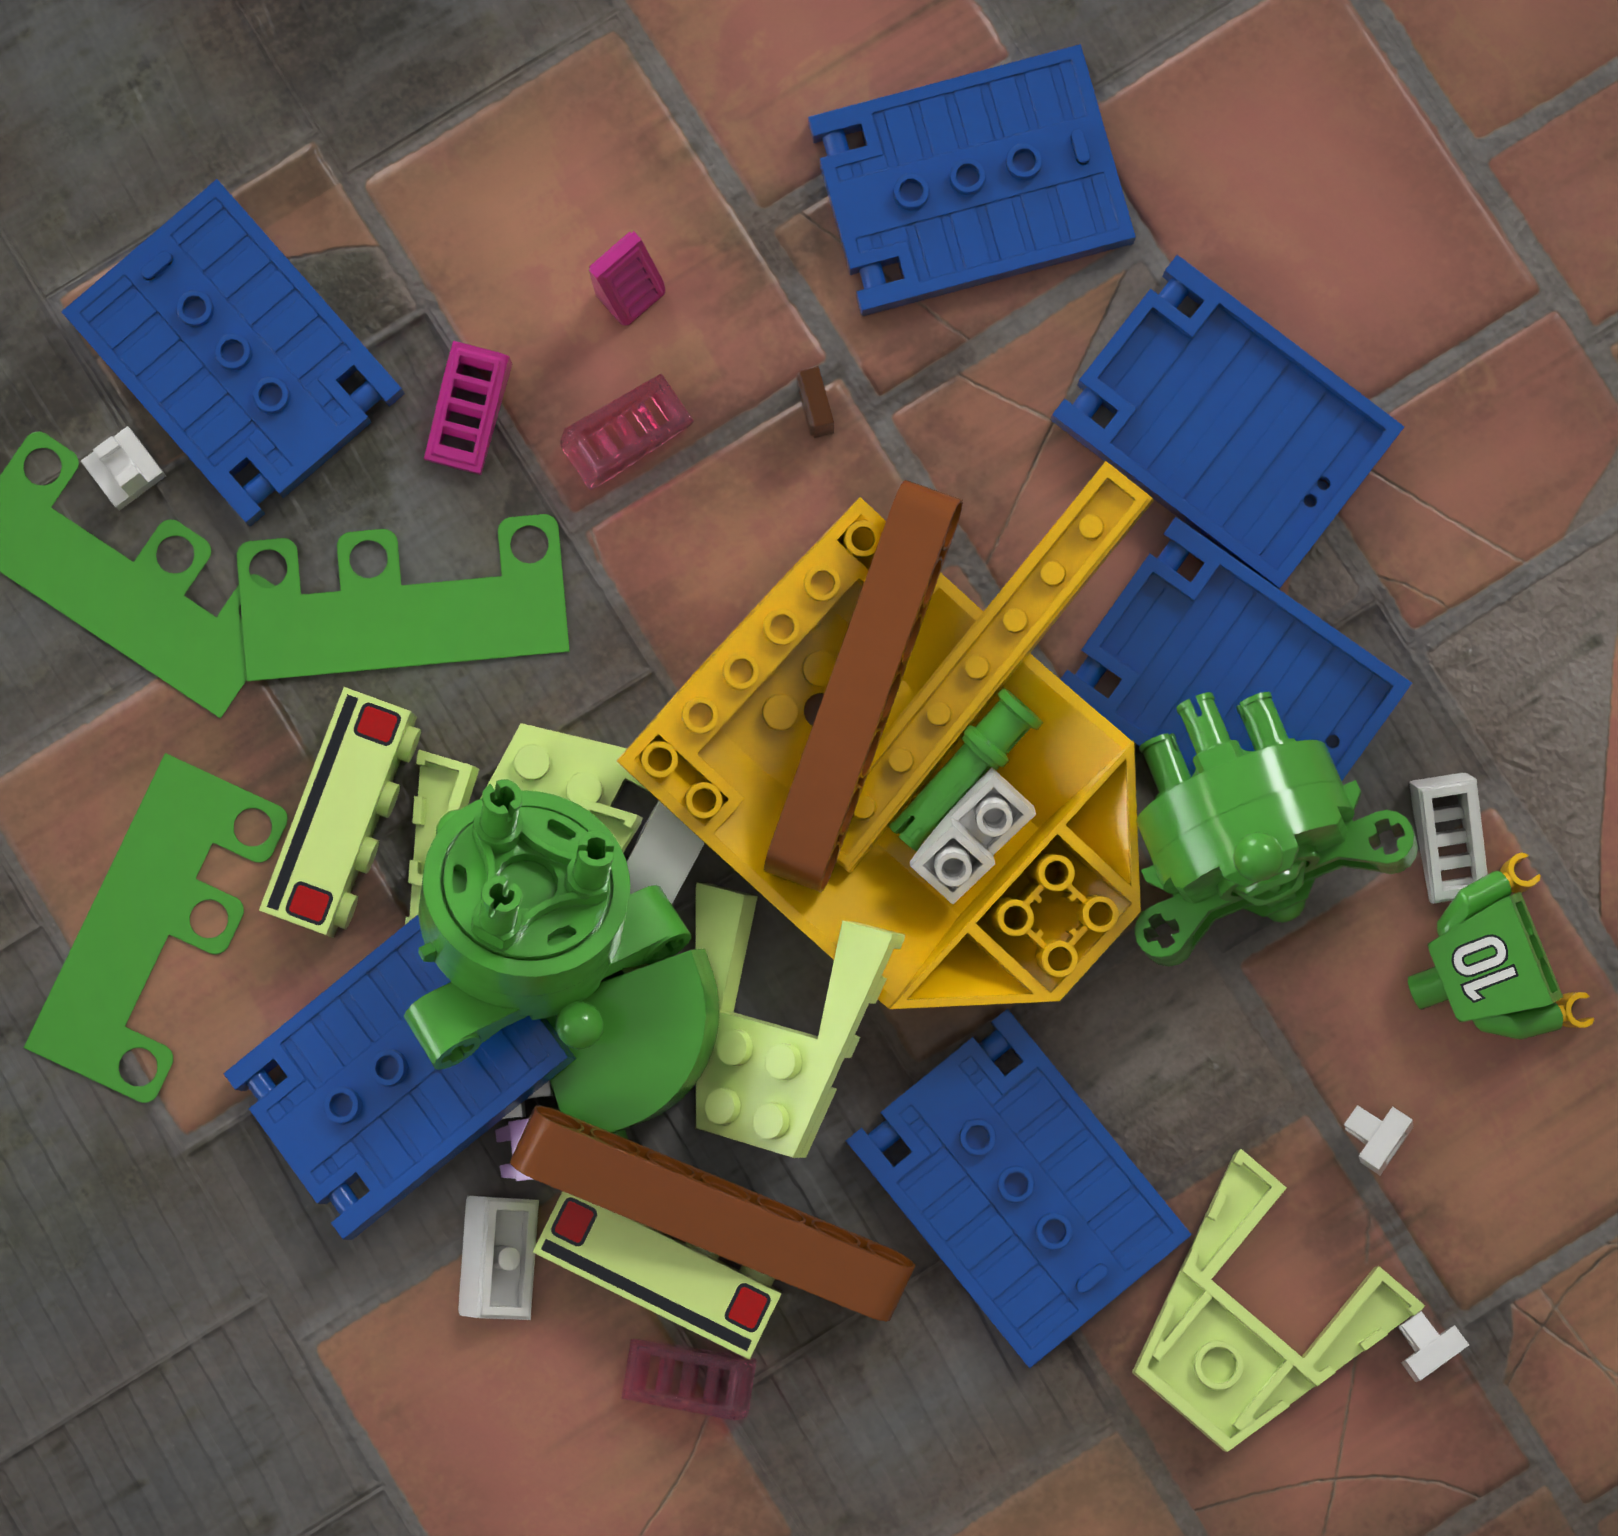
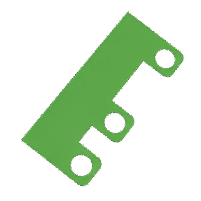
M33 432L28 435L0 475V572L221 719L247 680L242 619L239 613V585L216 617L184 596L209 560L211 546L207 540L180 522L172 519L163 521L133 562L51 508L77 471L79 461L73 451L43 432ZM39 448H47L54 451L61 460L62 468L59 477L48 485L32 483L24 472V462L27 456ZM171 536H180L187 539L194 549V559L191 566L181 573H169L163 570L157 561L156 553L158 546L164 539ZM251 574V578L258 585L263 587L275 586L263 577Z
M547 514L504 519L498 527L502 576L401 585L398 540L392 531L388 529L347 532L337 542L341 591L301 594L298 551L294 542L287 538H277L243 543L237 551V568L247 681L570 652L557 521ZM524 526L538 527L548 538L546 555L535 563L521 562L511 551L513 534ZM375 541L386 550L388 557L386 568L376 577H361L351 568V551L360 542ZM263 550L279 552L287 563L285 578L281 583L273 587L258 585L253 581L249 572L252 558Z
M165 753L24 1048L138 1102L147 1103L154 1100L173 1064L172 1051L167 1046L125 1027L169 935L210 954H220L228 948L244 914L242 902L238 898L196 879L212 844L215 843L251 861L264 862L272 856L288 820L286 811L277 804ZM246 809H260L271 820V834L261 845H244L235 836V819ZM204 900L219 902L224 906L228 914V923L225 930L213 938L199 936L194 932L190 924L191 911L199 902ZM134 1048H144L150 1051L157 1061L155 1077L144 1086H132L126 1083L119 1072V1063L122 1056Z

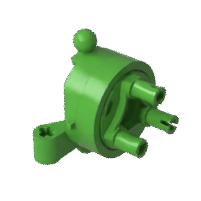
M1211 692L1195 696L1202 711V715L1199 717L1190 699L1183 701L1176 707L1177 713L1182 718L1197 754L1193 757L1196 770L1192 777L1176 742L1175 734L1158 735L1147 740L1139 747L1159 791L1155 800L1141 811L1136 820L1153 862L1152 866L1142 869L1141 872L1148 884L1173 894V897L1144 910L1136 920L1134 930L1136 942L1148 958L1158 965L1170 967L1179 965L1187 960L1214 921L1244 909L1261 917L1266 916L1272 921L1281 923L1292 921L1303 911L1306 899H1308L1316 878L1342 867L1377 871L1386 874L1400 873L1410 867L1417 856L1418 844L1413 827L1402 814L1396 811L1383 810L1353 821L1354 811L1361 795L1356 780L1343 785L1324 742L1318 740L1296 741L1295 738L1288 737L1270 692H1262L1241 701L1240 705L1236 706V710L1240 714L1255 751L1243 750L1237 740L1230 739L1215 704V697ZM1392 830L1395 838L1403 834L1404 836L1397 840L1399 850L1395 853L1386 855L1383 847L1374 850V848L1381 844L1379 834ZM1164 923H1167L1173 931L1179 930L1178 933L1172 934L1175 943L1167 948H1163L1158 941H1151L1152 938L1159 937L1155 929Z
M501 779L496 781L495 790L489 784L483 790L481 799L462 809L448 811L437 824L436 836L427 853L423 870L418 916L425 945L419 947L418 953L423 962H435L451 982L419 998L411 1004L404 1014L407 1024L435 1069H446L462 1062L472 1055L483 1042L502 1028L527 1016H530L532 1020L556 1016L555 1028L558 1037L567 1047L578 1050L589 1048L601 1037L604 1023L600 1011L592 1004L583 1001L600 987L601 980L624 968L643 964L650 965L670 958L689 943L691 939L690 932L660 886H648L630 894V874L626 858L619 843L610 830L596 816L582 806L554 794L528 790L521 791L516 783L508 779Z

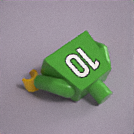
M1518 853L1502 865L1500 872L1493 871L1462 888L1437 921L1438 938L1428 943V949L1435 967L1408 977L1411 995L1419 1009L1423 1010L1449 1000L1455 1017L1459 1022L1472 1020L1475 1026L1482 1032L1519 1040L1560 1030L1562 1025L1568 1028H1586L1593 1024L1594 1017L1578 1020L1573 1017L1571 1013L1572 1004L1577 999H1585L1590 996L1585 992L1565 993L1562 995L1521 894L1538 883L1541 877L1538 874L1529 881H1523L1516 876L1514 872L1515 864L1527 858L1528 854Z

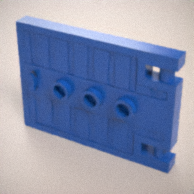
M1081 44L808 117V125L813 143L823 141L827 156L820 158V169L850 275L860 273L864 287L863 290L856 292L862 317L1134 244L1135 232ZM861 131L865 146L849 150L845 135ZM1077 159H1078V161L1081 162V163H1086V162H1088V163H1087V164H1084V165L1079 164V163L1077 162ZM898 263L902 279L886 283L882 267Z
M218 179L212 182L61 311L249 527L265 515L258 505L276 490L282 498H285L372 423L365 413L379 400L383 399L390 407L405 394L398 383ZM358 371L366 381L349 395L342 388L341 384ZM252 462L260 473L242 487L235 480L234 476Z
M1176 255L1162 276L1168 283L1159 294L1152 289L1147 292L1079 379L1077 386L1083 390L1073 404L1064 398L1053 412L1050 420L1103 461L1111 464L1192 529L1280 589L1404 429V426L1179 255ZM1186 296L1200 305L1191 318L1177 309ZM1101 405L1115 414L1105 429L1091 419Z
M1175 517L1163 534L1170 539L1158 558L1149 553L1081 649V651L1088 655L1075 674L1067 669L1060 680L1139 746L1158 735L1175 734L1176 742L1191 777L1196 770L1193 757L1197 754L1182 718L1177 713L1176 707L1183 701L1190 699L1199 717L1202 715V711L1195 696L1206 692L1213 693L1215 704L1230 739L1237 740L1243 750L1255 751L1240 714L1236 710V706L1240 705L1241 701L1262 692H1270L1288 737L1295 738L1296 741L1318 740L1324 742L1340 779L1343 781L1409 689L1412 682ZM1189 554H1192L1204 563L1191 582L1177 573ZM1107 669L1122 679L1109 698L1094 688Z
M418 915L223 1073L235 1090L247 1091L250 1089L258 1102L251 1106L249 1110L317 1204H328L331 1201L340 1214L331 1224L343 1240H353L576 1059L569 1048L559 1039L557 1032L546 1018L532 1020L530 1016H527L502 1028L483 1042L472 1055L462 1062L446 1069H435L407 1024L404 1014L411 1004L419 998L450 983L451 980L438 968L435 962H423L418 953L419 947L425 945L421 934ZM277 1065L281 1067L287 1076L278 1085L275 1084L268 1074ZM359 1178L362 1179L370 1190L361 1199H358L350 1188V1185Z
M1006 1009L990 1022L996 1030L979 1044L973 1037L882 1110L880 1113L885 1120L868 1134L863 1128H860L846 1142L1025 1364L1031 1368L1192 1234L1012 1013ZM1011 1048L1022 1062L1004 1076L994 1061ZM901 1138L911 1150V1153L893 1167L883 1152Z

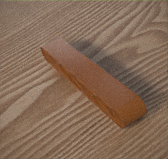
M904 480L900 485L769 846L764 864V871L766 873L820 893L827 886L956 531L963 506L962 499L908 480Z
M534 1107L510 1160L511 1165L517 1171L536 1181L879 1321L887 1322L891 1320L915 1268L913 1261L887 1246L549 1107Z

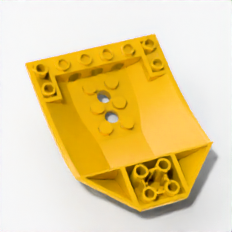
M859 497L692 674L616 762L833 960L842 921L859 922L904 934L905 939L901 949L893 950L882 974L887 980L878 1000L888 1009L1060 1001L1141 912L1138 826L1136 823L1134 741L1129 739L1031 653L1003 687L1031 709L1042 720L1043 724L1038 730L1031 728L1007 754L1009 762L1003 768L999 767L996 771L1034 805L1036 815L994 854L995 865L954 904H951L910 866V860L917 851L899 838L900 834H895L890 827L886 829L851 873L847 872L836 862L829 882L821 893L764 871L769 846L813 727L805 718V703L812 695L825 693L886 520ZM941 572L882 736L984 612ZM996 694L971 726L976 727L999 701L998 694ZM962 739L956 743L899 815L964 744Z

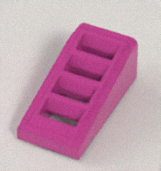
M634 231L632 233L628 232L589 266V273L596 297L622 325L631 324L665 294L664 281L643 241Z
M453 341L425 451V461L482 475L512 368V362L508 355ZM464 365L492 372L490 382L462 375ZM458 388L485 395V405L455 398ZM451 412L481 419L479 429L450 422ZM445 434L475 442L473 453L442 445Z

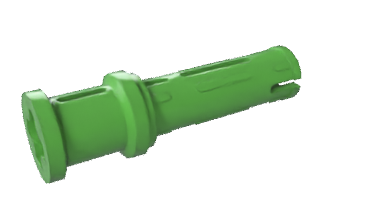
M1003 687L997 693L999 701L976 727L968 725L963 731L964 735L961 739L964 741L962 747L897 819L889 824L890 829L895 834L899 833V838L913 850L918 851L942 819L991 767L998 770L999 767L1003 768L1009 762L1007 754L1031 728L1038 730L1043 724L1042 720L1006 688Z

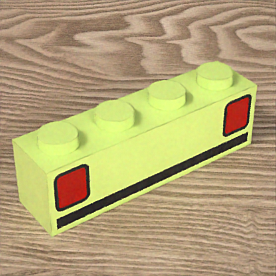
M343 688L259 911L334 938L338 927L347 929L358 902V896L351 894L359 871L365 874L369 872L378 850L379 840L372 838L380 816L389 818L398 798L400 785L393 783L400 761L408 763L411 761L420 739L421 729L414 727L417 717L411 711L352 689Z
M563 1191L533 1250V1253L749 1360L782 1294L781 1290L772 1287L775 1280L773 1277L743 1265L738 1270L718 1260L719 1255L687 1242L683 1243L661 1231Z

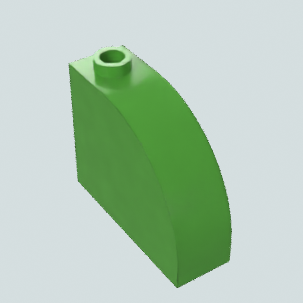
M705 948L689 950L601 982L600 987L583 1001L592 1004L600 1011L604 1023L603 1033L599 1040L589 1048L578 1050L568 1047L576 1059L550 1080L561 1112L628 1139L625 1129L644 1123L666 1112L693 1088L709 1062L715 1046L719 1025L717 984ZM547 1017L546 1019L556 1031L557 1017Z

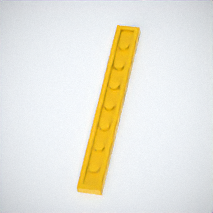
M1105 461L881 737L837 859V863L847 872L851 873L889 827V824L895 820L964 735L963 731L967 726L974 723L1154 502L1150 495L1107 461Z

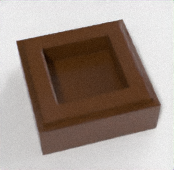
M819 366L799 371V375H797V388L810 435H814V438L834 433V420Z

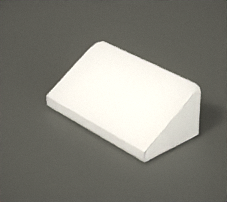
M487 1196L467 1197L458 1306L461 1316L487 1319L531 1320L535 1253H533V1250L536 1246L539 1200Z

